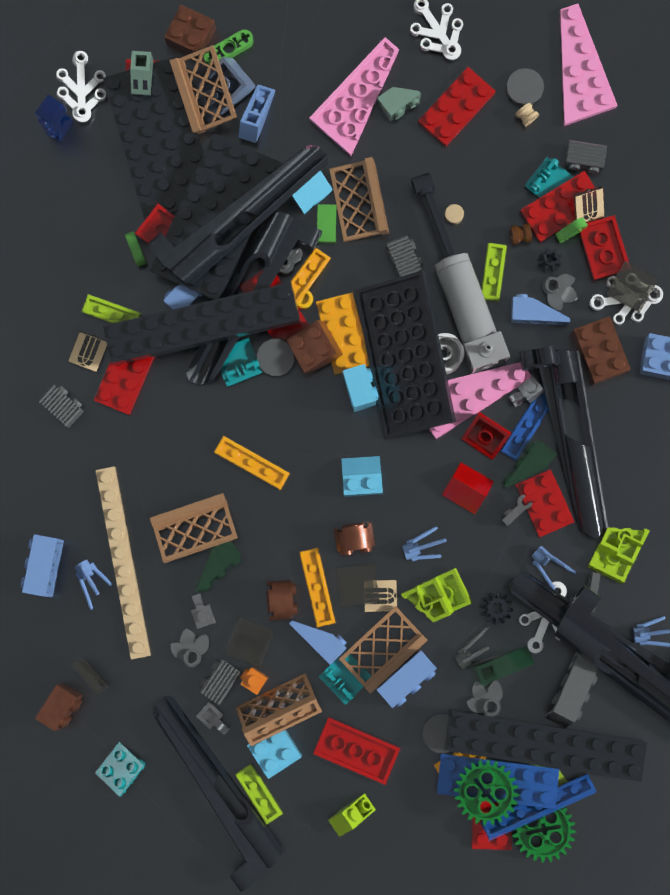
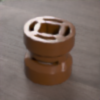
M525 223L521 227L516 225L510 226V237L513 245L519 244L521 241L526 243L532 242V232L529 223Z

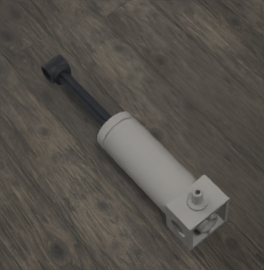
M430 173L411 178L414 193L423 200L444 259L437 263L434 268L462 340L464 358L470 374L479 373L507 363L510 358L509 351L501 331L497 332L470 258L467 253L455 254L433 197L435 187Z

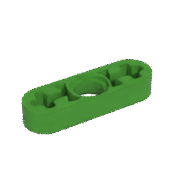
M241 30L214 45L219 61L222 58L218 52L219 49L223 57L233 58L253 45V35L248 30ZM242 36H244L245 38H248V42H247V43H245L244 41H242V38H241ZM234 40H236L239 44V48H237V45ZM225 45H233L234 50L231 53H226L223 50ZM211 52L204 54L205 63L210 65L212 60L209 57Z

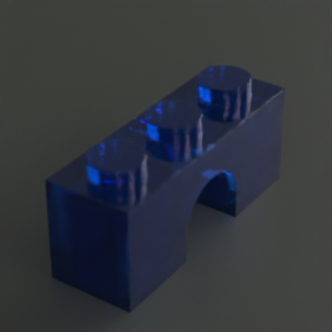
M50 95L46 96L35 112L38 122L42 125L41 127L52 139L56 137L62 140L74 123L72 118L66 114L67 109Z

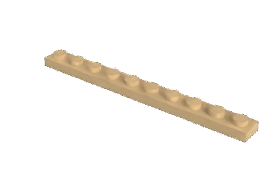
M116 467L96 470V476L131 659L151 656Z

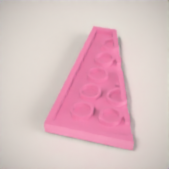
M579 4L561 9L562 91L564 126L615 109L618 105Z
M386 37L309 118L314 125L349 156H352L377 101V97L399 52V49Z
M521 362L448 380L456 422L430 428V432L435 439L441 437L518 388V386L531 377L528 370L522 371Z

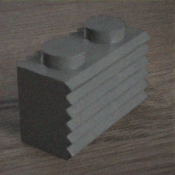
M570 140L567 146L564 166L569 167L573 171L584 169L592 174L602 172L605 166L607 146Z
M408 235L386 243V249L398 277L422 271L421 267L424 266L420 256H416L414 252L416 249L413 239L408 238Z
M53 384L38 402L69 428L84 412L80 408L82 404L76 398L71 400L67 396L69 392L61 385L57 387Z
M224 659L220 662L216 660L210 669L213 673L209 678L205 677L200 684L202 688L200 693L218 705L222 703L242 671Z

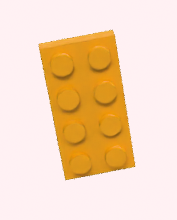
M353 292L316 301L320 320L326 323L343 355L331 362L334 375L343 374V370L365 364L366 368L370 367Z

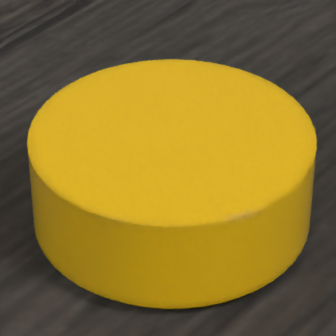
M307 291L297 305L298 308L307 309L312 305V293Z

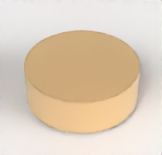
M456 204L448 206L445 211V219L450 224H458L464 217L462 207Z

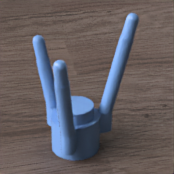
M436 526L414 539L406 541L407 544L402 545L406 560L412 559L413 562L422 559L441 558L440 554H419H421L420 550L446 542L445 538L418 546V543H415L436 531Z
M540 546L531 556L534 559L532 564L537 567L547 584L554 590L555 587L541 567V564L545 566L552 560L573 575L577 574L576 571L561 560L551 555L543 546Z
M84 560L76 565L74 569L77 572L75 575L80 582L89 609L92 610L93 606L84 580L88 581L96 595H99V592L90 578L94 575L92 571L109 586H112V582L96 568L94 563L90 564L88 560Z
M665 616L637 624V627L633 628L634 642L639 643V645L670 647V643L648 641L652 635L670 633V629L650 631L649 628H645L665 620Z

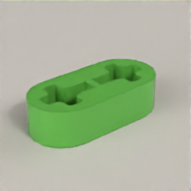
M584 217L561 229L555 236L559 243H562L581 232L588 225Z
M132 231L125 234L137 267L147 264L135 232Z

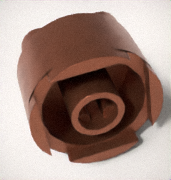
M363 522L343 525L342 530H338V527L334 528L336 548L338 552H341V555L353 554V550H360L361 553L369 552L375 546L372 522H368V526H364Z
M290 580L266 582V586H270V590H266L268 612H272V617H269V621L293 619V615H297V604L293 603L292 596L296 595L295 583L291 584Z

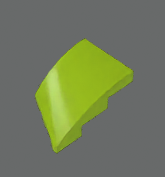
M607 528L588 568L623 585L650 530Z
M456 567L401 594L404 599L407 598L420 612L425 613L426 617L432 622L445 618L454 611L472 603Z

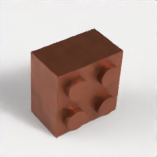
M180 5L164 36L166 45L187 55L204 49L208 46L216 30L215 21L188 7Z
M316 320L286 340L304 373L313 374L343 355L326 323L320 320Z
M65 683L57 684L35 719L53 731L66 728L72 720V717H70L71 713L77 711L83 701L80 699L83 695Z

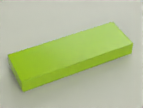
M488 243L481 288L485 300L499 302L507 245Z
M89 294L81 311L84 314L109 323L134 319L142 315L134 310Z
M252 763L235 774L266 825L283 814Z

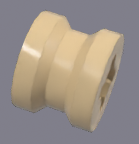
M527 103L515 115L517 118H521L522 124L526 127L539 116V113L532 109L531 103Z

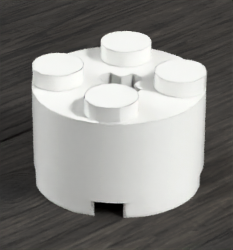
M441 333L438 334L441 350H445L446 354H448L446 358H443L446 374H450L459 368L464 357V347L454 335Z

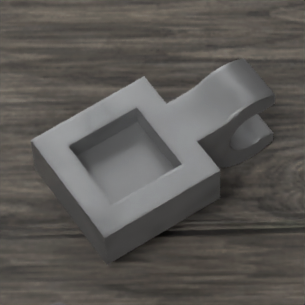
M531 376L518 386L520 392L512 394L509 399L515 407H518L525 400H528L529 403L534 401L544 393V389L534 376Z
M521 495L518 498L516 508L510 507L503 514L505 518L502 521L507 526L522 514L523 511L532 506V502L528 503V505L522 504V499L525 498V495Z
M200 593L193 595L192 599L196 609L191 610L197 629L216 623L210 604L204 606Z
M211 702L196 716L210 730L215 726L223 735L230 730V727L220 720L224 714Z

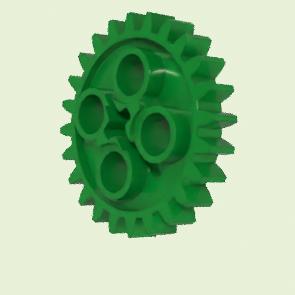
M488 759L484 765L482 760H479V766L472 762V769L465 767L466 774H459L462 780H456L460 787L455 788L454 791L459 792L460 795L456 796L455 799L461 800L457 807H464L465 809L462 814L468 812L470 814L468 820L475 817L476 824L481 819L484 826H486L487 820H490L491 824L494 825L496 818L501 823L502 815L509 818L507 811L514 812L511 804L515 805L518 803L513 799V797L519 796V793L514 792V789H517L519 786L512 784L516 777H509L511 770L503 771L505 765H502L500 768L497 767L498 761L491 765L490 759ZM484 773L492 774L493 781L491 783H485L482 780ZM475 778L480 781L485 789H491L490 795L499 803V806H496L488 795H482L483 789L474 781ZM469 786H475L478 789L476 796H470L467 793ZM503 788L506 791V797L503 799L498 798L495 795L496 789ZM483 801H487L491 804L492 808L490 811L484 812L480 804Z
M567 808L559 809L553 812L556 817L555 823H548L544 816L536 820L537 825L535 827H529L526 824L515 829L517 833L512 835V838H518L515 846H522L519 851L520 853L525 850L527 851L526 858L533 855L534 862L538 857H540L541 863H544L545 858L551 863L552 856L559 860V853L564 856L566 855L564 848L571 849L568 841H575L574 838L570 837V834L576 833L575 830L570 829L571 826L575 825V822H569L572 814L565 815ZM541 825H544V828L556 825L561 826L560 829L548 830L546 835H543L542 832L531 835L526 834L527 831L539 830ZM551 833H558L561 840L559 843H553L550 840ZM532 837H539L541 839L540 847H533L531 845Z

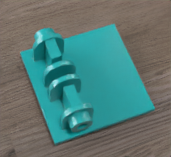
M546 157L524 186L541 198L574 176L559 166L557 159Z
M249 338L235 344L220 369L227 387L263 373Z
M347 650L318 676L345 705L364 687L339 660ZM351 654L345 658L349 665H358V661ZM360 668V677L366 682L371 675L364 668Z
M118 742L95 774L121 797L130 784L133 783V780L137 778L140 771L144 769L145 762L141 759L138 760L126 747Z

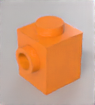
M251 667L250 670L246 669L240 677L243 680L241 685L256 695L269 678L254 667Z

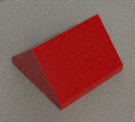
M479 412L461 440L493 460L511 435V432Z
M461 462L442 496L475 515L494 481Z

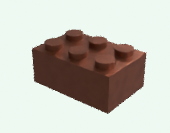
M610 316L576 328L571 332L591 386L623 375L631 370Z

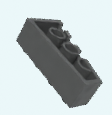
M577 652L568 668L570 674L567 673L560 684L563 688L562 691L559 690L552 701L555 705L553 710L547 711L544 717L564 728L580 720L583 713L580 711L581 707L587 703L590 697L588 691L590 687L595 685L598 679L595 676L598 668Z

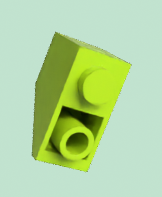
M364 793L338 811L328 821L340 837L353 830L376 809Z

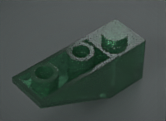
M537 440L535 443L531 442L525 450L528 453L524 459L520 457L515 463L516 470L513 474L509 472L504 478L503 482L505 485L503 488L506 489L545 470L557 453L540 440Z
M231 541L217 545L211 550L196 587L197 593L201 591L205 593L212 587L211 582L214 579L220 580L227 574L225 570L228 567L232 566L234 568L242 561L240 557L243 554Z
M525 646L474 668L480 685L484 686L535 663L528 646Z

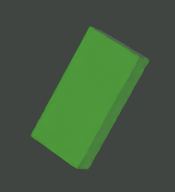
M318 204L317 228L323 232L318 243H336L337 205Z

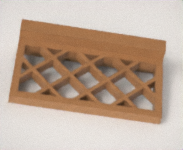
M213 45L179 59L169 60L193 133L201 134L206 132L205 130L237 119ZM208 52L212 54L210 65L202 62L204 54ZM190 59L197 61L193 71L187 69L185 61ZM200 63L208 67L204 77L196 74ZM212 69L218 73L215 83L208 80ZM195 76L203 79L199 89L194 88L192 85ZM206 81L214 85L210 95L202 92ZM217 87L223 89L224 92L221 101L213 97ZM200 94L209 97L205 107L198 104ZM212 100L220 103L216 113L207 110ZM223 105L229 108L231 116L225 118L219 116ZM206 112L214 115L212 122L205 125L203 119Z
M369 157L365 158L364 161L329 169L344 242L378 234H389L374 159ZM363 166L364 174L359 179L352 173L356 168ZM343 171L348 175L340 183L336 180L335 173ZM350 176L358 181L353 190L345 186ZM361 183L368 188L364 197L356 193ZM343 188L351 192L346 201L339 197V193ZM353 195L362 199L357 208L348 204ZM365 201L372 208L368 215L360 211ZM346 206L355 210L350 219L343 216ZM357 213L366 217L361 226L352 222ZM368 219L375 223L376 230L368 232L363 229ZM350 224L358 228L355 235L347 237L346 230Z
M223 493L150 518L164 563L238 538ZM225 509L226 515L222 521L214 518L217 511ZM200 517L208 518L204 527L195 524ZM212 520L220 524L216 533L207 529ZM187 523L190 525L186 533L177 530L180 524ZM223 526L231 529V535L225 537L219 535ZM193 527L202 530L197 539L189 535ZM168 529L172 532L166 540L160 537L159 531ZM205 532L213 535L212 540L208 543L201 541ZM175 533L184 536L179 545L171 542ZM187 538L195 542L190 549L182 547ZM168 545L177 548L174 554L166 556L165 550Z
M395 606L343 654L339 660L371 694L428 640ZM394 612L401 617V626L389 625V617ZM387 620V625H381ZM403 620L407 623L408 626H403ZM378 627H387V639H375V630ZM389 627L401 628L400 640L389 639ZM403 628H411L416 633L411 640H402ZM364 640L373 641L372 652H361V643ZM375 641H386V653L374 652ZM389 641L400 642V650L397 653H388ZM402 642H408L404 647H402ZM359 646V652H354V650ZM349 654H358V665H349L345 658ZM361 654H372V666H360ZM374 654L386 655V663L383 666H374ZM388 655H394V656L388 661ZM360 668H372V675L366 682L360 677ZM374 668L379 669V670L374 674Z
M306 674L300 675L235 707L242 725L243 734L250 746L322 712ZM305 682L301 689L296 688L298 684ZM283 691H286V692H287V693L285 694L284 698H283V697H278V695H279L281 692H283ZM292 693L298 694L295 700L289 699ZM269 700L266 706L261 705L263 701ZM275 701L281 702L278 708L272 707ZM286 703L292 704V705H290V706L284 708V706L286 705ZM251 708L248 715L242 714V711ZM257 710L263 711L260 717L254 716ZM251 720H252V721H257V722H255V723L249 725V723H250Z

